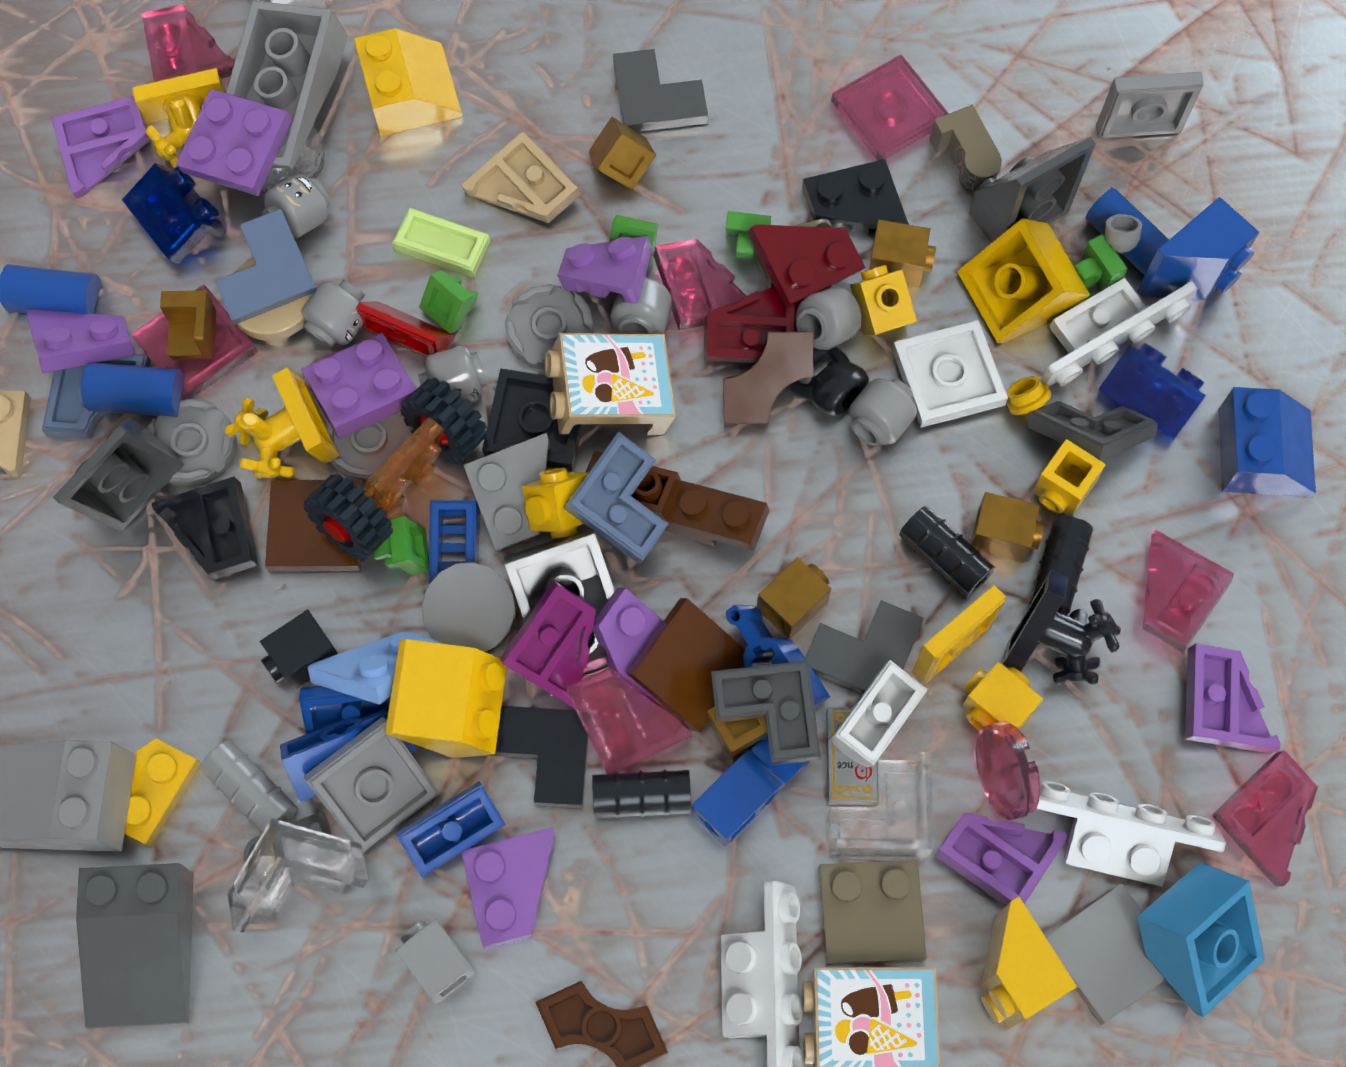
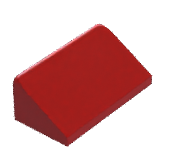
M359 302L356 307L358 315L363 320V330L375 335L383 333L387 340L425 357L429 354L448 349L454 337L452 333L449 334L441 328L381 302Z

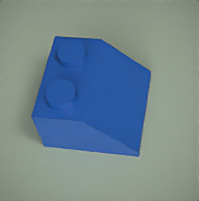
M1218 197L1157 250L1137 292L1146 298H1164L1193 281L1198 289L1191 300L1205 301L1217 289L1225 293L1240 278L1242 273L1239 270L1254 255L1255 252L1250 248L1260 232L1221 197Z
M1233 387L1218 409L1222 492L1313 497L1316 494L1311 410L1280 389Z

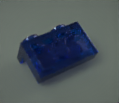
M154 163L125 195L122 201L167 259L180 264L207 233L222 237L227 230L217 219L220 213L216 207L205 198L200 197L194 190L196 183L190 175L182 173L178 167L171 169Z

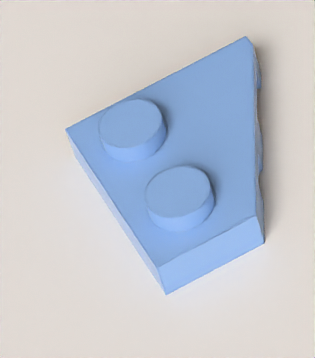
M402 631L312 663L308 666L310 681L313 684L380 705L391 696L399 640L411 639L439 643V641L419 636L414 632Z

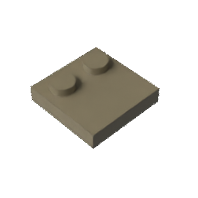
M918 860L819 865L826 966L924 962L927 959Z

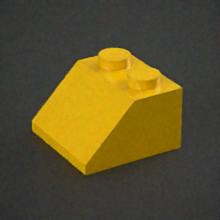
M396 28L354 38L380 137L462 117L442 43Z
M1023 218L957 271L997 343H1004L1051 323L1053 319L1074 308L1090 295L1050 225Z
M411 639L399 640L385 734L451 758L495 755L507 667L502 664L500 658L476 648Z
M1020 897L1012 900L994 917L980 985L985 992V995L981 997L985 1009L996 1023L1003 1021L1007 1029L1026 1020L1077 988L1072 977Z

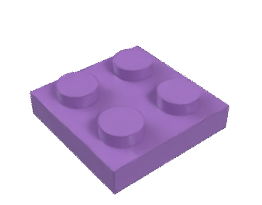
M210 89L176 166L182 173L259 196L293 119L287 111Z
M383 333L301 368L308 387L338 439L400 412L402 403L417 389Z

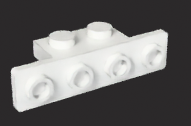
M1123 278L1052 320L1049 327L1068 354L1047 367L1040 379L1041 383H1045L1050 387L1058 382L1060 386H1064L1076 379L1083 372L1082 367L1090 362L1095 361L1099 365L1109 360L1119 351L1118 346L1129 339L1133 344L1143 340L1155 330L1156 327L1154 325L1166 318L1168 322L1175 321L1191 308L1189 301L1197 291V286L1192 281L1151 306L1146 307L1127 280Z
M1044 781L1041 786L1028 784L1026 794L1030 807L1074 817L1064 855L1065 863L1068 865L1163 887L1175 841L1224 852L1226 841L1220 829L1216 827V824L1207 818L1187 815L1186 820L1168 816L1165 810L1150 804H1139L1137 808L1118 804L1119 801L1116 798L1103 793L1093 792L1090 793L1089 797L1070 793L1071 790L1068 787L1056 782Z
M778 881L764 882L765 931L721 935L722 1037L732 1039L767 1037V1067H804L803 1053L799 1048V1024L803 1017V1006L798 996V972L801 968L802 958L797 945L796 922L800 917V903L795 887Z

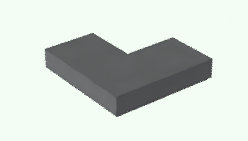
M655 49L613 54L623 124L636 132L708 124V111L702 79L660 84Z
M1056 401L1030 412L1027 427L1062 444L1067 439L1102 461L1156 437L1158 422L1125 406H1120L1093 417L1061 401Z
M881 600L864 641L820 623L805 658L817 676L863 694L887 661L891 660L901 669H904L924 617Z
M808 660L711 672L717 723L766 717L771 765L821 759Z

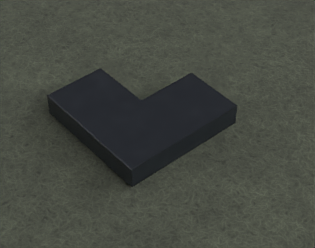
M514 706L501 707L495 755L491 756L537 759L534 793L535 806L583 809L590 711Z

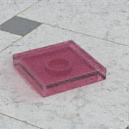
M902 54L833 92L831 102L877 161L887 159L931 133L934 119L949 114Z
M205 284L196 290H206L216 309L213 359H170L167 355L169 323L163 313L131 334L135 342L156 368L180 369L183 372L185 378L181 395L182 400L192 399L258 352L256 346L244 331L233 324L229 313Z

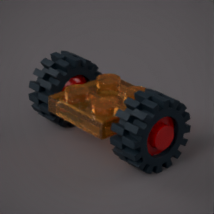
M428 378L401 405V415L406 417L404 419L406 426L413 428L411 430L412 435L366 480L364 489L359 485L355 487L353 481L347 477L343 479L340 474H331L304 500L303 503L305 505L303 507L309 513L307 515L311 522L317 524L315 528L320 533H324L328 537L326 540L331 544L335 543L338 545V550L342 553L348 552L352 559L356 560L358 558L359 561L367 560L393 533V529L390 527L392 523L388 518L404 502L406 497L403 493L412 483L419 487L429 478L436 468L433 464L435 459L442 455L445 461L449 463L453 461L454 464H459L487 436V431H485L487 428L486 423L479 420L482 417L480 412L471 408L473 403L468 398L464 400L461 397L462 392L456 388L451 390L449 383L445 381L440 383L438 378H432L431 380Z

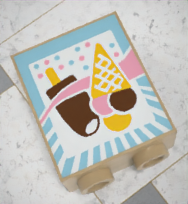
M559 333L552 349L547 350L545 355V373L548 378L553 379L554 392L550 396V415L552 419H557L559 434H569L573 426L577 424H645L646 435H664L675 419L676 413L664 334Z
M936 967L814 968L811 973V981L802 982L803 1012H812V1033H804L803 1038L804 1064H813V1067H941Z

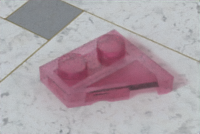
M183 4L141 13L154 82L217 68L220 78L231 76L235 63L234 59L230 55L227 56L218 47L213 36L204 27L197 24L195 17Z
M698 239L655 247L653 256L662 283L671 294L672 312L678 330L704 326V317L709 311L726 304L731 305L746 296L733 283L735 276L723 264L716 262L712 257V253Z
M1155 529L1151 534L1142 629L1184 653L1233 581L1234 573Z
M608 667L567 687V692L607 774H614L616 771L623 770L692 737L691 730L686 724L612 667Z
M1285 750L1278 751L1212 817L1275 887L1285 886L1291 876V872L1287 871L1294 846L1301 844L1306 827L1305 815L1312 808L1318 786Z

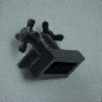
M1051 569L1009 639L1003 665L1009 668L1014 667L1021 672L1036 646L1043 645L1066 656V658H1055L1056 666L1062 669V671L1053 674L1055 684L1060 685L1068 680L1075 683L1086 681L1091 685H1095L1098 683L1099 675L1090 670L1097 669L1100 666V658L1091 657L1086 660V655L1090 652L1093 643L1104 637L1111 653L1116 652L1120 647L1116 636L1120 634L1121 628L1116 625L1113 617L1108 612H1105L1100 599L1090 601L1094 614L1089 617L1084 609L1074 610L1069 616L1059 612L1058 610L1065 600L1068 577Z

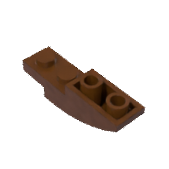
M594 450L585 472H590L603 454L602 452ZM656 466L650 468L631 495L668 523L664 531L715 547L718 541L754 551L770 511L766 502L682 481L678 472Z

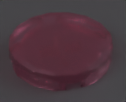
M1004 721L982 727L977 736L975 754L980 782L989 803L998 815L1006 820H1013L1029 816L1027 814L1034 812L1037 808L1041 791L1040 776L1035 761L1028 762L1024 750L1030 749L1026 737L1016 726Z

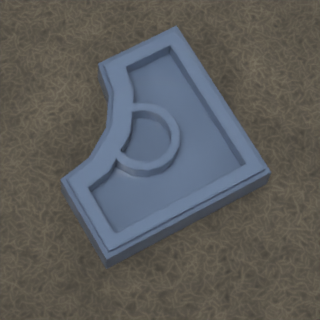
M134 354L133 356L98 362L96 364L150 367L151 361L147 355ZM86 365L54 371L42 425V431L46 436L91 439L97 424L108 413L88 411L83 404L81 381Z

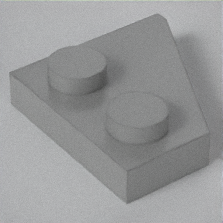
M546 433L463 465L497 552L541 536L540 531H530L528 517L525 512L522 486L540 480L539 473L546 471L548 450L550 449V439Z

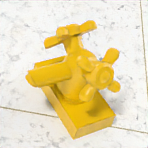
M217 68L132 87L135 103L144 118L145 124L169 119L172 132L166 137L162 138L152 125L147 127L146 134L154 141L153 148L156 153L164 160L169 161L177 171H180V169L176 166L178 157L175 153L181 146L185 145L210 89L226 93Z
M288 367L272 376L285 404L283 409L265 419L268 416V411L264 408H258L254 412V400L245 398L242 401V410L236 415L234 423L227 425L224 429L225 433L230 437L240 433L239 442L244 446L249 445L251 436H253L254 443L260 450L259 461L242 458L240 459V467L244 470H254L256 478H275L278 475L286 478L293 477L295 469L281 466L278 452L300 440L305 450L324 464L340 456L306 381Z

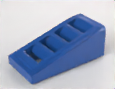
M430 500L429 584L439 572L455 564L478 563L480 508L476 500ZM444 516H466V525H444ZM443 534H466V543H443ZM442 552H466V561H442Z

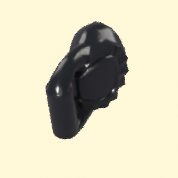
M813 347V368L827 356L832 357L833 362L830 361L816 376L814 375L808 384L797 380L789 386L794 393L810 400L821 413L830 416L840 415L850 409L851 403L869 383V377L862 367L851 363L847 355L838 347L830 350H818Z

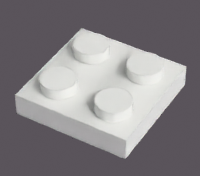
M979 320L894 342L892 351L903 382L913 393L912 400L916 405V418L920 428L1006 405L1008 397Z

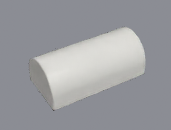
M891 660L887 661L831 737L833 744L858 764L865 767L874 766L928 689Z

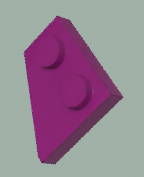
M553 580L500 657V661L509 669L578 710L582 703L581 683L584 668H587L590 652L588 639L589 635L593 632L596 609L593 605Z

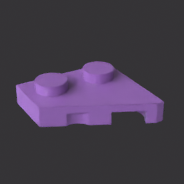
M134 96L51 117L71 193L76 199L87 194L150 141L149 136L146 134L144 118L135 103Z
M648 235L634 238L620 237L614 241L596 244H578L571 248H566L557 276L565 290L574 292L586 291L593 296L603 298L609 294V291L621 293L626 303H638L653 248Z
M38 309L26 310L42 374L134 355L123 316Z
M617 588L595 618L593 632L599 646L603 647L607 653V664L613 678L620 681L629 704L625 705L628 713L634 718L642 719L655 701V698L630 678L626 672L660 627L663 620L628 589Z
M1197 643L1188 648L1185 740L1272 754L1280 750V741L1277 735H1270L1260 709L1265 706L1258 690L1250 682V672L1241 651Z
M963 813L934 856L1003 905H1008L1017 897H1020L1025 904L1069 835L1058 830H1053L1049 834L1024 829L1025 824L1011 821L994 822L985 816Z
M553 827L466 849L462 852L484 950L533 937L538 915V905L543 894L548 862L555 842Z

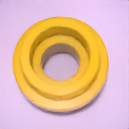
M1036 376L1018 380L1006 392L1008 397L1007 407L1010 413L1029 417L1030 412L1046 406V402L1051 397L1048 385L1041 383L1040 379Z

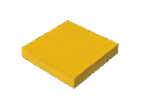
M995 585L923 645L912 670V673L922 684L924 682L928 683L992 627L1006 598Z

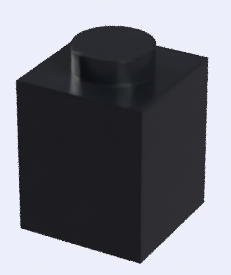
M308 609L259 641L268 653L266 657L261 659V662L276 684L285 678L293 691L310 681L309 665L338 654Z

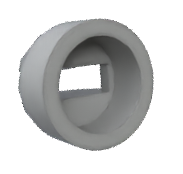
M1119 214L1107 219L1105 239L1112 246V249L1118 253H1125L1137 246L1142 232V222L1138 218Z

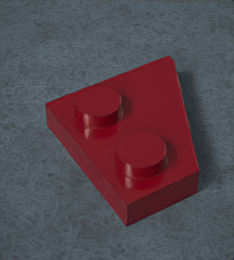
M757 224L747 231L785 308L866 268L846 228Z
M775 286L764 291H757L742 297L740 301L731 305L726 304L709 311L704 317V360L756 363L764 350L767 332H795V304L785 308Z

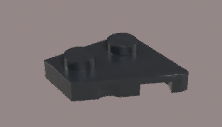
M885 159L803 179L802 189L813 221L828 219L833 227L845 226L853 231L869 233V228L876 229L878 220L909 225Z
M234 476L152 503L155 513L167 523L177 539L195 556V560L212 578L218 579L258 566L242 485Z

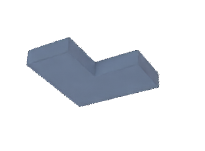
M282 209L240 224L256 265L215 281L234 325L313 294L316 290V286Z
M618 432L564 506V509L640 564L666 529L668 523L631 496L656 459Z

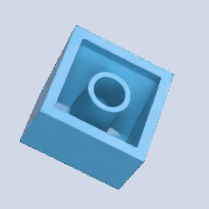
M1198 863L1137 917L1146 957L1193 1012L1202 1017L1265 960L1250 882L1207 864Z

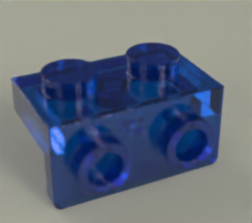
M1144 342L1140 349L1130 344L1101 384L1099 390L1122 406L1158 422L1157 429L1175 440L1196 409L1207 397L1208 394L1201 390L1205 382L1183 367L1177 374L1163 365L1167 356Z

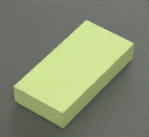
M409 207L392 245L394 251L474 278L491 241L489 234Z

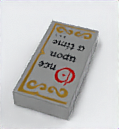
M827 707L828 805H877V762L872 767L860 765L842 753L831 740V737L852 708Z

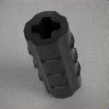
M928 505L920 508L900 531L899 536L914 549V553L920 554L931 565V568H935L948 580V584L956 587L966 598L973 595L988 580L996 568L980 553V550H976L963 538V534L957 533L946 523V519H942Z
M1060 515L1055 517L1048 539L1045 541L1046 546L1042 559L1039 561L1040 567L1036 580L1033 582L1034 587L1029 605L1052 569L1068 577L1065 600L1058 611L1065 615L1070 613L1075 593L1078 592L1079 578L1081 572L1084 571L1083 564L1086 553L1090 550L1088 546L1093 532L1091 524L1073 516Z
M664 769L659 772H642L640 770L638 773H618L616 771L614 774L592 775L594 818L617 817L619 819L626 816H641L643 818L646 815L668 816L669 814L691 813L689 770L667 771Z

